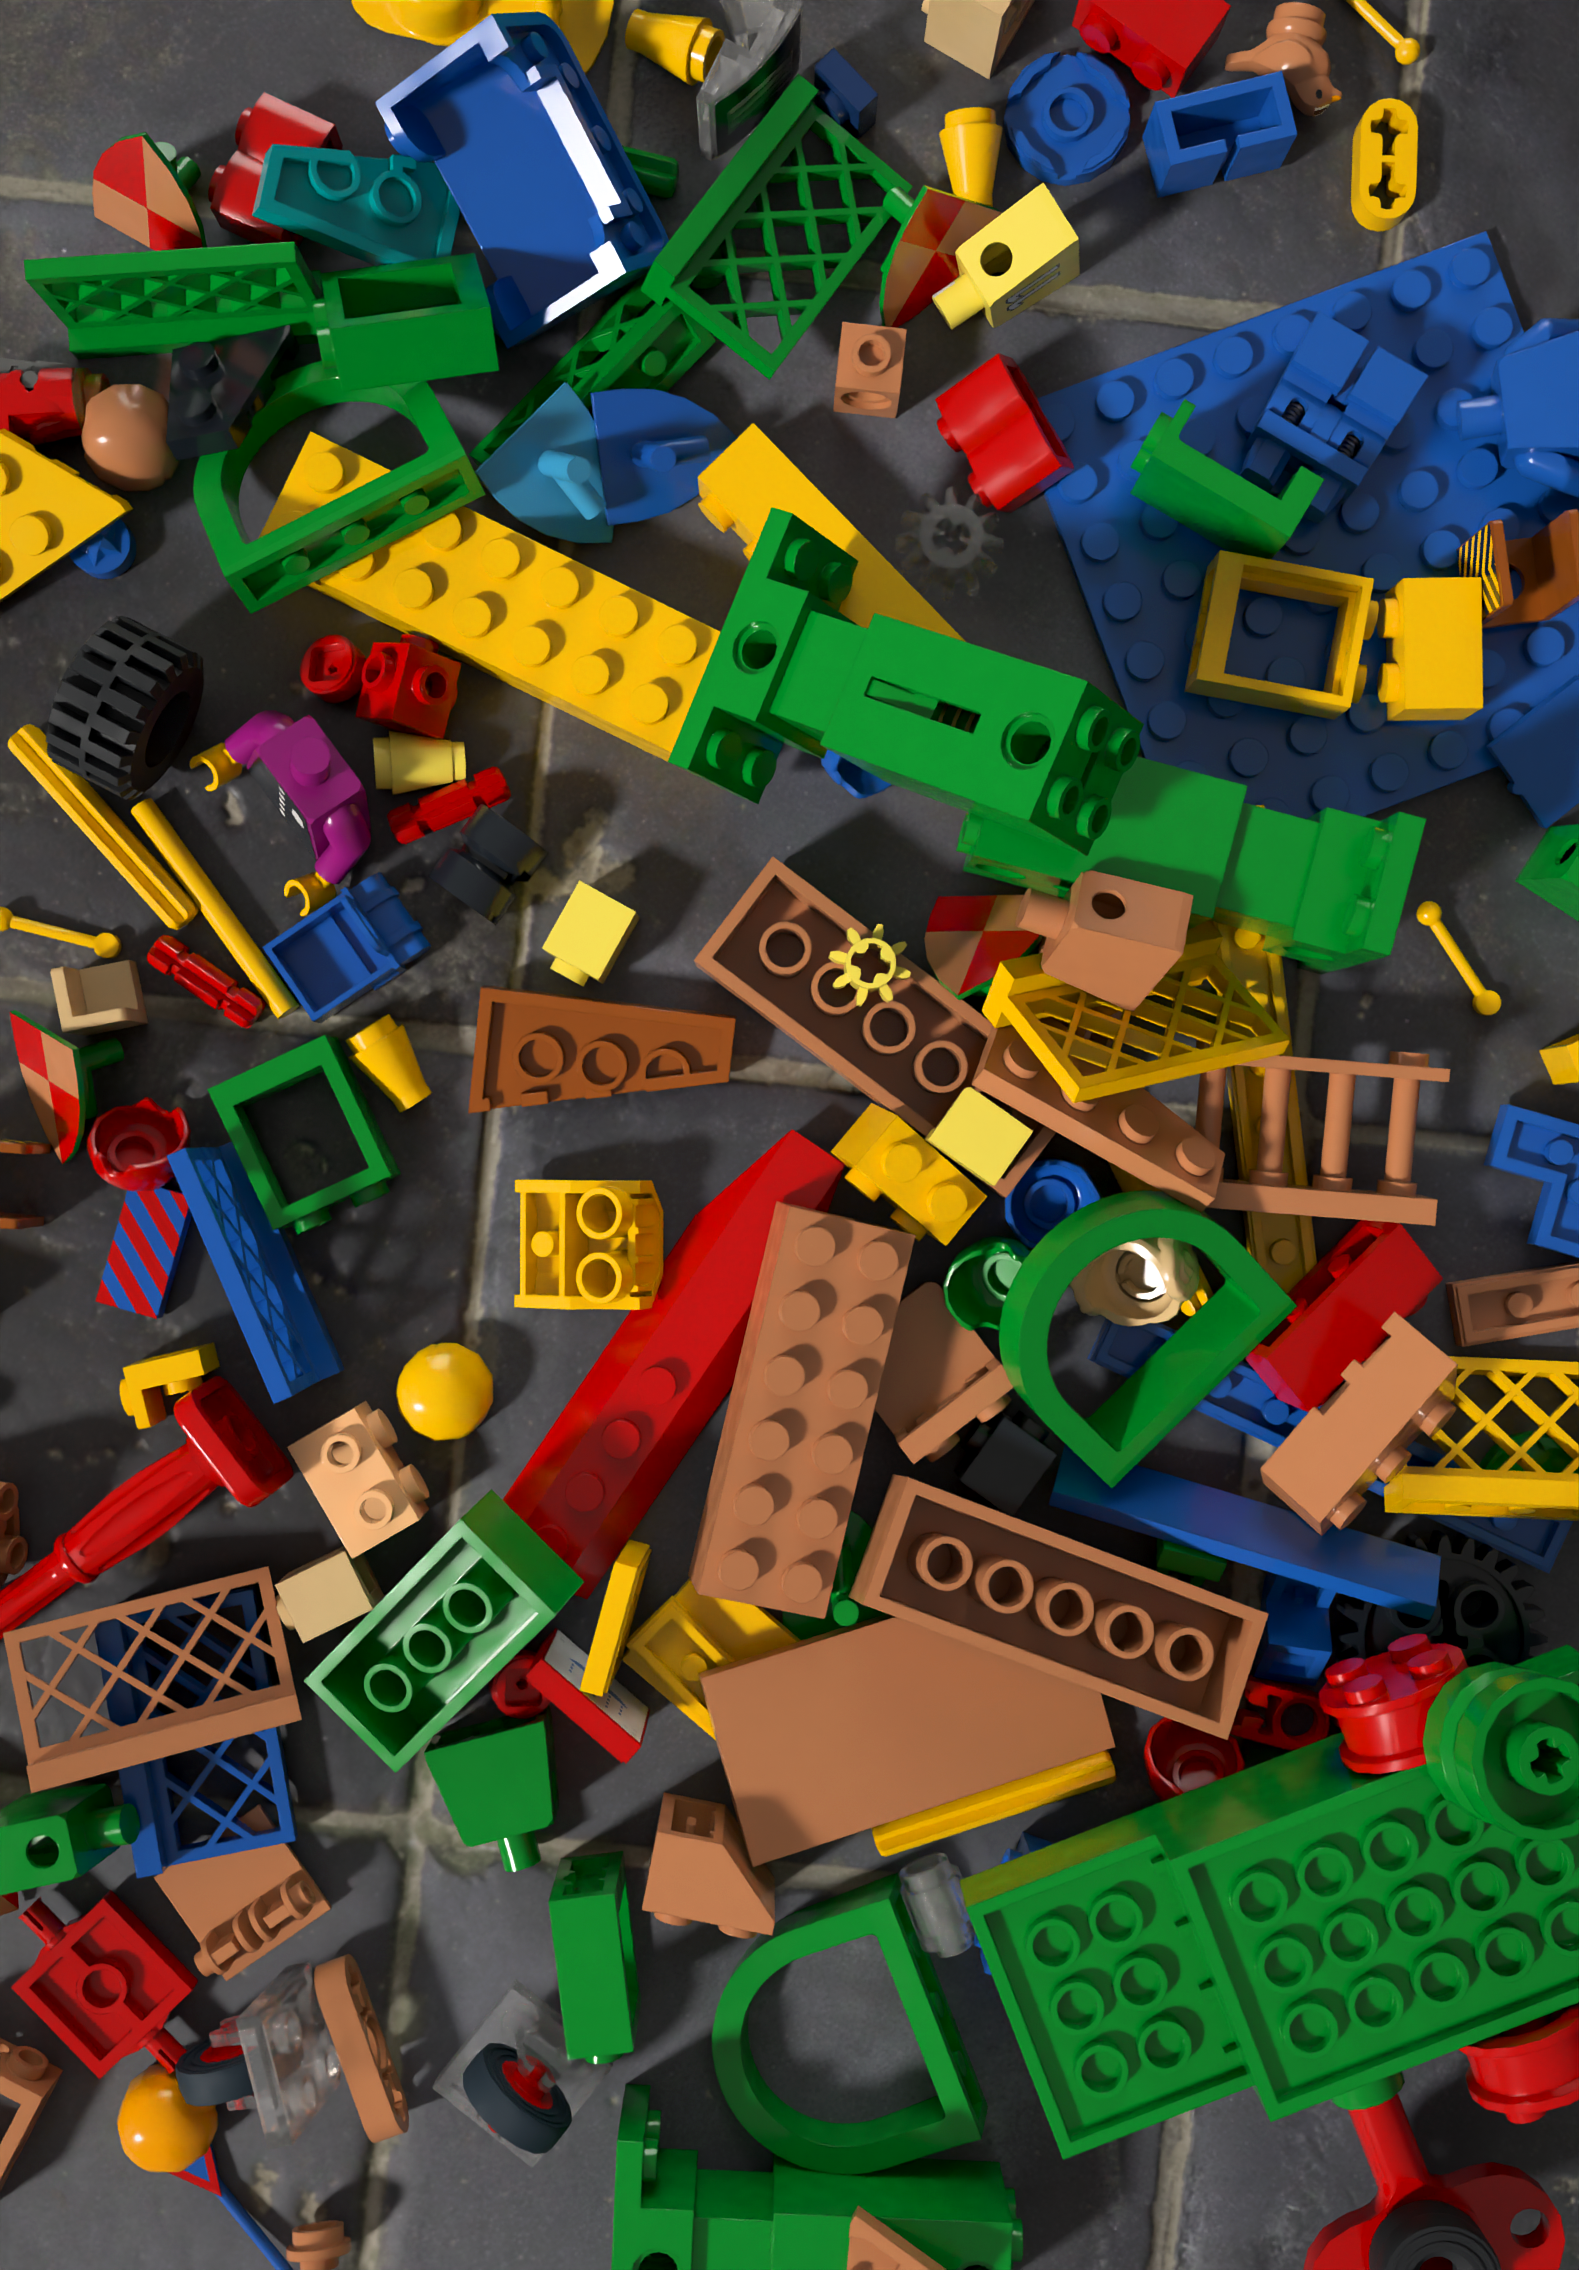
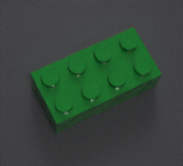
M491 1489L434 1545L314 1669L304 1682L396 1773L558 1614L584 1581Z

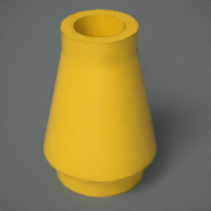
M636 9L630 16L627 24L625 44L627 49L642 54L692 86L698 81L709 84L715 78L724 54L725 36L721 29L713 27L710 18L650 13Z
M970 107L948 112L945 115V129L939 132L953 194L993 207L992 193L1003 130L1000 125L996 124V112L993 109Z
M390 1014L381 1017L345 1040L353 1052L349 1059L394 1103L399 1113L414 1106L432 1093L424 1080L404 1025L397 1026Z

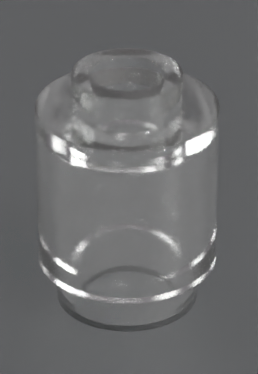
M941 1852L928 1854L908 1863L900 1871L903 1881L900 1887V1894L922 1950L925 1952H937L939 1957L947 1958L956 1956L969 1949L973 1944L972 1937L976 1933L965 1906L959 1882L963 1877L959 1867L950 1864L947 1854Z

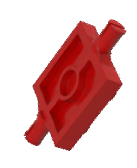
M112 1890L85 1915L70 1920L66 1925L39 1897L18 1919L22 1920L45 1945L40 1950L35 1963L19 1977L11 1988L99 2079L120 2059L139 2051L143 2047L167 2070L168 2074H171L175 2070V2065L180 2057L188 2050L178 2042L164 2025L172 2009L194 1989L199 1980Z

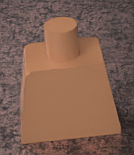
M1089 870L1081 872L1063 899L1028 888L1020 903L1015 925L1016 927L1046 937L1040 964L1045 974L1118 1007L1134 1012L1183 954L1193 895Z

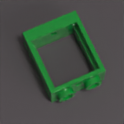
M475 253L320 273L324 298L312 299L323 368L337 367L342 392L499 371L490 304Z
M323 1035L207 1089L273 1230L293 1226L297 1235L307 1232L332 1220L328 1208L351 1198L354 1207L357 1208L390 1193L386 1181L401 1175L338 1037ZM325 1072L369 1168L288 1205L244 1108L319 1073Z
M616 1851L561 1858L548 1903L567 2060L585 2058L591 2064L610 2063L620 2059L624 2053L634 2052L641 2006L624 1852Z

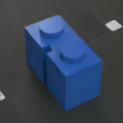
M1279 71L1156 101L1142 138L1157 198L1213 185L1221 169L1224 181L1278 169L1281 167L1298 134L1283 73Z

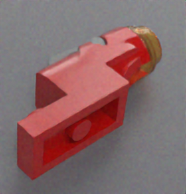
M0 358V429H6L35 446L72 436H82L87 403L92 397L111 387L110 382L104 373L92 374L88 368H72L69 364Z

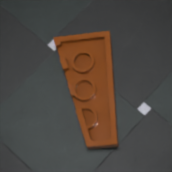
M484 985L480 989L468 1113L485 1112L495 1108L520 1105L522 1107L542 1105L553 1101L577 1098L608 1097L613 1094L643 1090L649 1092L728 1082L737 1016Z

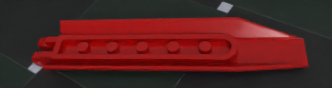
M793 1129L694 1216L663 1262V1277L652 1308L631 1310L503 1498V1501L584 1581L574 1595L584 1599L589 1598L732 1387L776 1201L828 1212L845 1164Z

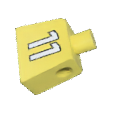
M1044 183L1037 186L959 246L955 251L960 277L935 293L932 299L951 330L981 310L990 325L995 328L1080 275L1079 238ZM997 272L1005 273L1001 276H991L992 274Z

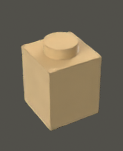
M345 1546L288 1572L275 1584L279 1593L275 1596L278 1614L290 1631L297 1630L303 1643L373 1610L384 1597L364 1553L352 1559Z

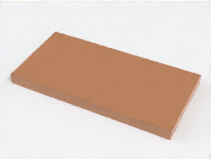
M889 1614L698 1673L747 1856L752 1867L1115 1747L1101 1693Z

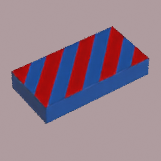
M165 1186L153 1191H127L95 1302L155 1319L163 1317L192 1217L182 1191Z

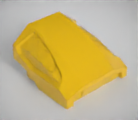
M515 1180V1192L520 1193V1294H514V1307L569 1310H643L652 1308L663 1277L664 1213L652 1180Z

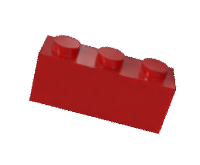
M1360 1220L1287 1293L1297 1307L1245 1359L1278 1400L1309 1412L1313 1407L1322 1406L1340 1388V1384L1345 1380L1341 1374L1354 1359L1360 1363L1366 1361L1383 1344L1388 1333L1381 1327L1394 1312L1403 1319L1417 1313L1427 1302L1428 1294L1443 1280V1277L1401 1223Z

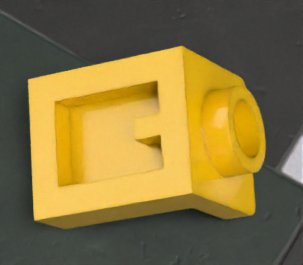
M214 1342L141 1359L123 1367L125 1378L120 1381L122 1405L128 1416L135 1417L139 1430L152 1427L167 1418L160 1385L163 1386L165 1396L190 1391L203 1383L202 1375L220 1367Z

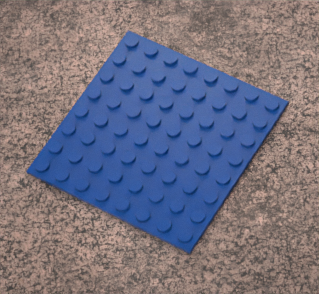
M1487 231L1037 398L1044 415L1062 441L1075 469L1045 489L1043 493L1123 707L1144 724L1140 733L1139 749L1142 758L1246 785L1248 787L1243 803L1255 806L1264 805L1266 809L1303 819L1313 816L1326 807L1365 817L1498 767L1499 765L1486 745L1575 675L1579 676L1578 601L1547 621L1482 629L1483 708L1464 720L1387 721V703L1380 702L1377 691L1379 669L1382 663H1386V638H1379L1377 624L1371 638L1363 640L1359 664L1367 666V677L1362 696L1357 704L1351 703V708L1334 720L1184 692L1207 566L1220 550H1226L1130 494L1140 476V473L1130 468L1140 451L1143 442L1160 413L1164 412L1174 418L1184 399L1193 403L1196 407L1179 434L1180 440L1225 468L1240 475L1249 451L1248 448L1244 447V444L1254 429L1257 419L1292 358V354L1317 313L1321 311L1370 340L1355 365L1357 368L1361 369L1374 350L1380 346L1429 376L1400 422L1392 431L1359 486L1342 504L1338 502L1319 524L1302 517L1291 538L1271 560L1373 578L1371 600L1378 601L1379 604L1381 599H1385V594L1403 578L1460 577L1456 549L1489 521L1502 520L1505 541L1534 536L1566 510L1577 509L1579 512L1578 497L1559 492L1522 477L1517 469L1502 467L1499 458L1497 435L1463 441L1459 439L1456 418L1457 401L1492 395L1491 377L1496 361L1503 357L1505 349L1524 334ZM1283 470L1269 494L1277 497L1293 475ZM1509 567L1513 600H1515L1520 594L1522 583L1519 574ZM1239 589L1224 673L1323 692L1339 607Z

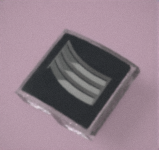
M774 0L750 50L725 39L696 97L701 157L712 162L746 139L756 129L796 77L802 66V1Z

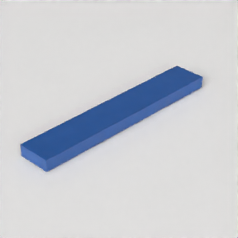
M1066 1444L1064 1446L1049 1501L1050 1506L1426 1620L1431 1619L1437 1607L1441 1556L1346 1527L1340 1530L1334 1524L1321 1536L1296 1512L1139 1465H1135L1111 1488Z

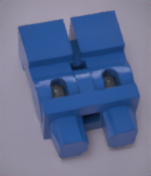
M1321 311L1317 313L1292 354V358L1257 419L1254 429L1245 442L1244 447L1248 448L1249 451L1239 475L1268 493L1274 487L1283 470L1294 476L1298 469L1303 466L1325 480L1303 517L1316 524H1319L1338 502L1342 504L1359 486L1392 431L1400 422L1429 376L1380 346L1374 350L1361 369L1357 368L1355 365L1370 340Z

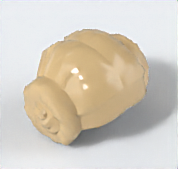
M1145 1238L1124 1243L1103 1253L1082 1269L1069 1285L1074 1292L1075 1300L1079 1304L1082 1313L1090 1316L1102 1315L1118 1325L1129 1327L1142 1326L1148 1323L1168 1321L1179 1313L1182 1303L1191 1299L1198 1289L1200 1265L1198 1264L1196 1253L1192 1250V1245L1170 1238Z

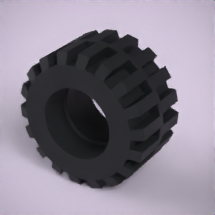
M117 616L112 621H107L79 649L56 691L49 714L46 742L48 743L47 753L52 758V762L126 800H132L134 797L144 794L172 765L193 727L201 704L204 687L205 668L203 667L202 657L197 652L129 617Z

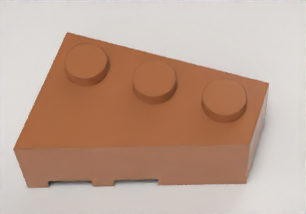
M1396 1312L1381 1327L1388 1333V1338L1363 1364L1354 1359L1341 1374L1347 1381L1320 1409L1313 1407L1260 1468L1263 1483L1321 1536L1333 1524L1340 1530L1348 1526L1367 1503L1361 1495L1378 1477L1384 1483L1392 1480L1412 1456L1406 1448L1423 1431L1430 1437L1435 1435L1456 1411V1407L1451 1402L1455 1396L1458 1364Z

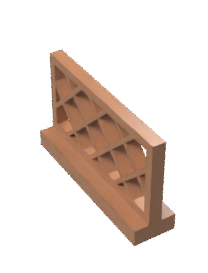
M269 1566L3 1633L28 1760L26 1769L31 1793L302 1720L281 1621L276 1608L277 1603ZM259 1583L264 1610L249 1633L216 1614L232 1589ZM220 1593L210 1609L193 1600ZM181 1602L205 1615L184 1650L151 1631L166 1606ZM154 1609L144 1626L127 1617ZM114 1619L139 1632L117 1667L84 1648L100 1623ZM211 1620L245 1639L224 1673L219 1672L190 1654ZM265 1620H267L272 1647L255 1637ZM88 1626L77 1643L61 1634ZM50 1636L72 1649L51 1683L48 1684L26 1670L21 1643ZM146 1637L179 1656L157 1691L124 1671ZM252 1643L275 1657L280 1684L251 1691L229 1677ZM79 1654L112 1673L90 1708L57 1689ZM185 1661L190 1662L219 1680L203 1705L189 1709L164 1695ZM119 1678L153 1697L137 1723L122 1727L97 1713ZM29 1682L45 1691L35 1707L33 1706ZM225 1684L242 1694L214 1702ZM52 1696L85 1715L69 1741L41 1747L36 1719ZM159 1702L176 1711L171 1714L148 1719ZM92 1720L109 1729L81 1737Z

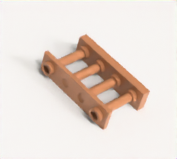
M1196 1039L1197 1049L1210 1048V1044ZM1395 1051L1389 1052L1388 1064L1283 1055L1238 1064L1240 1066L1265 1067L1256 1169H1249L1248 1181L1223 1179L1224 1168L1222 1167L1216 1198L1207 1208L1435 1226L1438 1200L1416 1194L1417 1183L1411 1182L1420 1080L1449 1082L1450 1069L1429 1067L1430 1054ZM1227 1067L1200 1073L1195 1130L1218 1148H1220ZM1292 1070L1329 1073L1320 1174L1313 1175L1312 1186L1288 1184L1289 1173L1282 1172ZM1356 1075L1394 1078L1384 1180H1377L1376 1191L1352 1189L1353 1178L1347 1177Z

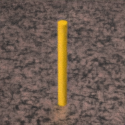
M148 798L135 805L130 811L278 1020L295 1011L299 1007L298 1002L153 799Z

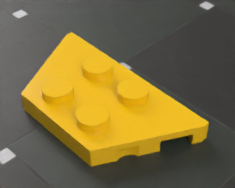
M0 429V603L133 510L129 502L117 494L111 496L79 477L80 473L57 459H49L35 450L32 444L6 429Z

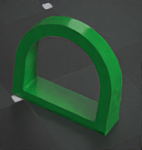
M322 361L300 367L274 379L272 382L276 389L265 407L254 415L252 420L253 426L238 449L200 456L194 475L193 486L197 511L222 573L250 614L486 495L460 441L434 392L426 381L342 392L337 367L324 369ZM370 402L384 405L400 412L411 420L420 431L429 448L427 453L250 542L239 511V494L242 480L250 462L262 445L290 421L307 412L331 404Z
M1140 1190L1123 1192L1099 1199L1072 1213L1049 1231L1033 1248L1015 1275L1003 1305L999 1328L1000 1355L1008 1380L1020 1397L1107 1485L1113 1488L1270 1334L1297 1305L1239 1241L1204 1211L1201 1213L1161 1191ZM1145 1238H1170L1196 1246L1223 1275L1225 1284L1090 1417L1083 1418L1057 1390L1048 1364L1047 1340L1049 1327L1056 1306L1064 1291L1079 1272L1091 1261L1124 1243Z
M898 1873L888 1875L794 1912L775 1923L772 1936L761 1934L750 1945L738 1961L718 2003L713 2023L712 2055L715 2073L727 2104L739 2122L759 2143L781 2158L803 2168L830 2174L854 2175L883 2170L982 2139L988 2105ZM872 1934L879 1941L938 2095L870 2121L831 2123L806 2116L784 2103L774 2094L760 2075L751 2053L748 2037V2020L752 1999L761 1985L786 1964L801 1957Z

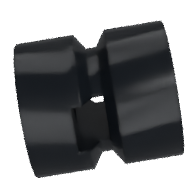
M480 803L460 831L464 841L461 848L448 847L428 877L494 925H497L517 898L513 888L516 881L528 882L549 853L506 819Z

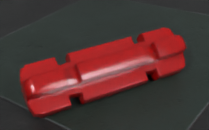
M492 766L474 774L475 780L469 783L464 778L418 798L419 804L416 806L407 803L390 810L387 818L394 837L401 844H408L424 837V830L431 828L433 832H436L472 816L480 803L486 804L491 808L507 801L511 797V792L503 772L498 767Z
M163 934L156 940L146 958L153 967L165 975L171 976L174 974V981L215 1010L223 1008L225 1010L224 1016L240 1027L250 1028L262 1015L266 1003L261 997L248 988L242 987L239 989V982L199 954H189V948L173 936Z

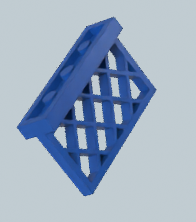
M232 1141L220 1147L184 1148L167 1155L273 1404L345 1370L285 1229H272Z
M255 1586L231 1590L219 1608L242 1605L246 1632L248 1633L260 1616ZM220 1593L193 1600L210 1609ZM183 1602L166 1606L158 1620L167 1619L188 1633V1636L179 1647L184 1650L205 1615H202L196 1624L183 1615L199 1612ZM154 1609L127 1617L144 1626L143 1623L147 1622ZM117 1619L100 1623L95 1630L98 1656L117 1667L139 1632ZM261 1627L255 1637L265 1643L263 1628ZM204 1631L199 1639L201 1643L226 1659L219 1669L221 1673H224L245 1640L241 1638L236 1647L232 1649L207 1631ZM145 1638L124 1671L157 1691L179 1656L174 1654L170 1661L166 1660L147 1647ZM251 1643L249 1646L251 1661L243 1656L237 1667L255 1678L256 1690L272 1687L267 1652ZM150 1664L162 1671L154 1684ZM101 1667L103 1685L105 1686L112 1673ZM181 1669L174 1678L175 1681L199 1696L193 1707L203 1705L219 1681L214 1677L206 1687ZM119 1678L106 1698L109 1720L121 1727L137 1723L153 1697ZM218 1695L214 1702L223 1700L224 1698ZM156 1706L148 1719L166 1714L161 1712ZM279 1726L254 1733L266 1742L268 1757L255 1774L224 1754L233 1739L223 1741L218 1749L212 1745L195 1749L210 1759V1761L192 1786H189L168 1771L166 1757L118 1770L124 1804H132L136 1808L140 1820L138 1838L131 1844L137 1878L163 1874L166 1867L296 1841L298 1832ZM216 1764L247 1784L229 1812L197 1791ZM269 1767L273 1786L261 1779ZM254 1789L276 1804L280 1826L274 1829L254 1831L238 1820L235 1815ZM172 1790L183 1797L176 1809ZM189 1802L220 1822L209 1840L181 1845L177 1818ZM227 1827L238 1834L220 1838Z

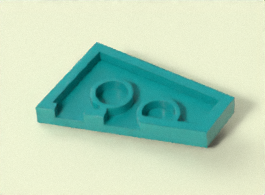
M272 144L265 153L252 216L372 265L379 266L451 256L460 209L439 169L433 162H418L411 157L395 154L386 159L354 156L349 150Z

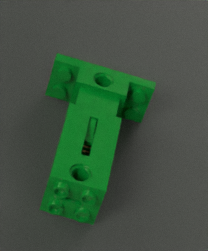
M772 507L668 762L738 797L759 804L766 785L769 784L775 774L777 758L783 744L824 759L827 750H830L887 783L1088 856L1094 840L1099 838L1108 826L1112 812L1111 800L1123 773L1132 767L1138 756L1140 733L1144 724L1089 681L874 613L868 629L859 626L838 612L841 603L846 599L851 590L853 574L859 561L793 513Z
M1137 756L1132 767L1124 772L1111 800L1112 812L1108 826L1103 834L1094 840L1088 856L971 813L965 814L956 851L967 854L963 867L965 872L1026 888H1033L1059 897L1066 895L1081 872L1089 870L1193 895L1188 930L1210 920L1266 935L1262 951L1299 960L1298 969L1322 975L1391 955L1426 819L1397 812L1378 821L1329 807L1307 819L1243 803L1248 787L1246 785Z
M625 2084L616 2149L611 2270H847L850 2222L858 2205L947 2270H1013V2262H1022V2219L1016 2218L1015 2189L1005 2187L999 2162L918 2158L875 2172L843 2175L803 2168L773 2153V2172L697 2169L698 2150L660 2148L662 2110H650L651 2085Z

